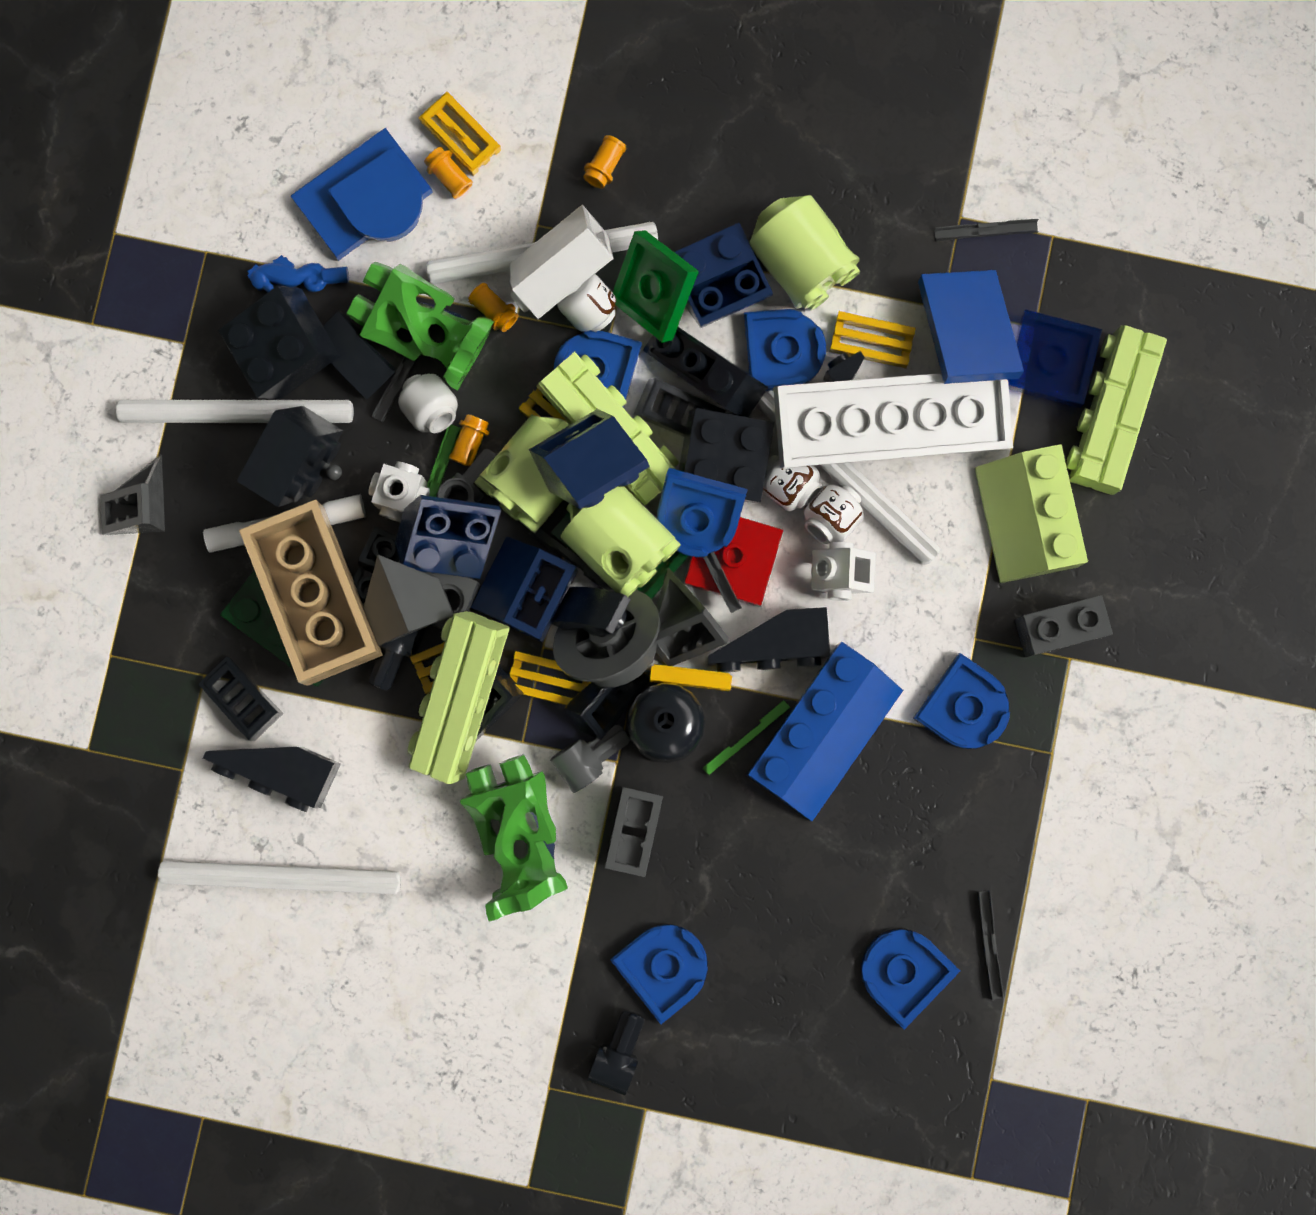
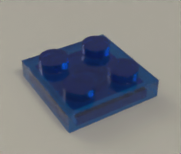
M1025 310L1022 314L1016 337V344L1024 372L1020 379H1008L1009 390L1081 408L1085 403L1103 329Z

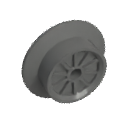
M635 590L629 596L631 600L625 609L627 615L623 625L611 635L593 636L582 628L563 630L558 627L553 642V654L561 670L571 678L591 682L600 687L621 686L639 677L652 663L657 649L656 639L660 629V616L651 598L641 591Z

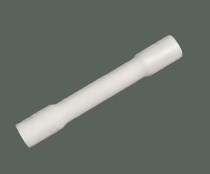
M360 494L322 504L331 525L366 517L364 503ZM270 517L204 529V541L208 552L211 553L244 545L239 530Z

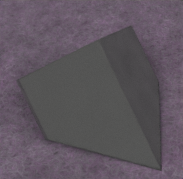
M162 454L114 492L101 495L102 535L165 532Z
M377 556L363 610L378 646L453 617L454 613L440 578L383 556Z
M668 567L656 605L660 616V629L656 639V653L667 666H674L727 644L729 638L703 604Z

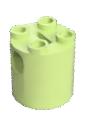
M811 195L780 198L769 205L758 216L749 244L754 254L773 279L786 291L796 309L803 307L804 309L809 308L810 311L814 310L829 298V295L826 293L827 290L837 283L844 286L860 273L856 266L859 262V257L846 246L837 228Z
M531 415L474 482L488 496L494 497L501 503L499 506L516 521L519 520L533 533H536L563 499L549 492L529 449L570 425L561 418Z
M617 486L604 494V499L595 506L579 509L569 503L566 510L570 513L571 522L564 529L560 537L614 592L629 597L638 587H643L656 574L657 570L655 568L662 560L664 562L668 560L679 549L681 544L624 486Z

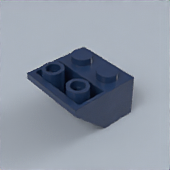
M740 223L675 252L699 271L686 308L700 328L773 296L772 289Z
M599 409L594 410L529 449L549 492L579 509L597 505L604 499V494L617 486L623 487L633 483L639 478V473L650 467L645 456L615 417Z
M425 495L418 496L404 508L395 540L400 563L423 572L480 579L501 513L500 506Z
M506 536L471 608L543 643L553 624L551 620L569 587H571L578 570L576 566L544 550Z

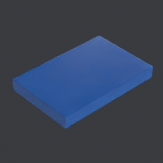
M386 128L291 195L293 201L338 261L370 238L360 235L352 227L329 193V188L394 147L416 178L423 194V200L433 193L429 184Z
M996 270L921 274L918 285L944 384L1020 379L1024 369Z

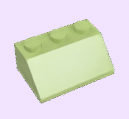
M1061 444L1021 452L974 468L1000 583L1078 568L1088 562Z

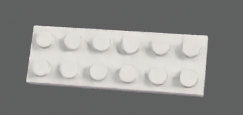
M940 373L773 387L780 468L1013 448L1008 380L944 384L942 374Z

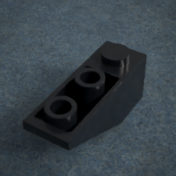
M680 327L677 328L672 341L661 342L652 335L643 349L648 355L738 416L749 417L768 389V386Z
M827 607L785 610L710 654L707 658L708 666H716L717 672L723 673L741 671V664L757 663V670L780 669L781 661L797 660V667L821 666V659L830 656Z
M305 747L206 751L202 758L214 763L211 768L213 772L230 779H234L236 774L250 780L249 788L268 796L271 795L272 790L287 796L285 804L304 812L308 811L309 806L312 808L322 807L341 763Z

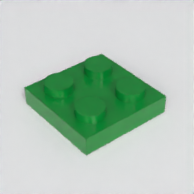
M646 230L634 231L613 290V294L616 297V306L659 341H672L699 271Z

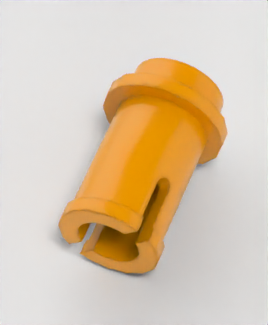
M604 136L603 142L592 162L586 163L584 166V179L590 185L599 189H603L606 184H611L613 181L611 174L621 156L627 150L625 148L626 145L614 136Z
M438 147L424 160L427 166L426 171L429 175L434 174L452 194V197L457 199L470 189L473 181L451 159L452 153L450 150L444 151L442 147Z
M486 283L479 284L468 297V302L471 305H474L483 315L494 321L492 325L494 330L500 329L502 332H506L515 324L519 317L515 312L516 307L511 303L507 305Z
M467 414L465 420H460L459 422L462 428L452 453L448 458L470 467L475 459L483 436L489 435V431L486 430L489 423Z

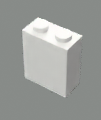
M583 204L510 263L511 279L509 282L513 290L510 295L522 311L527 312L530 309L537 319L614 259L608 234Z

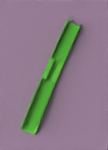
M450 425L446 430L426 487L430 489L429 496L437 497L438 490L450 460L448 457L452 453L461 427Z
M783 700L759 720L761 723L755 729L751 730L732 748L728 746L704 766V771L708 775L714 772L788 710L790 706Z

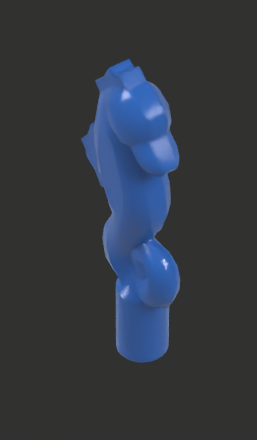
M282 255L278 259L273 260V263L261 266L255 264L248 271L249 274L247 275L255 289L259 291L265 290L267 293L274 289L270 282L292 288L304 283L305 288L310 292H318L324 289L326 284L349 282L348 267L324 268L319 263H309L295 269L294 264Z

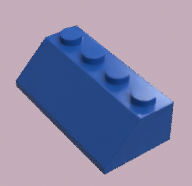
M841 641L832 651L746 776L812 822L904 690L874 663Z

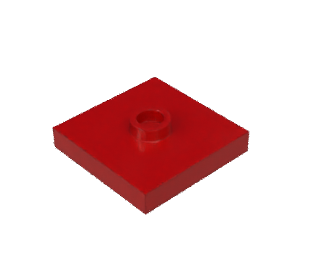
M740 517L732 541L726 547L724 546L715 552L738 601L761 607L783 529ZM692 557L685 585L721 595L704 558Z

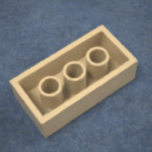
M316 499L239 530L299 683L308 686L383 655L363 610L364 606L326 510Z

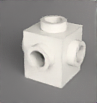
M396 461L395 467L383 464L381 473H374L369 486V495L373 496L371 502L380 509V516L401 522L404 508L420 495L429 496L430 489L426 488L428 483L422 475L418 474L419 468ZM395 482L402 483L404 487L399 495H392Z
M830 542L829 549L813 550L811 590L827 592V599L838 601L851 600L852 593H874L876 552L856 549L854 544L849 542Z

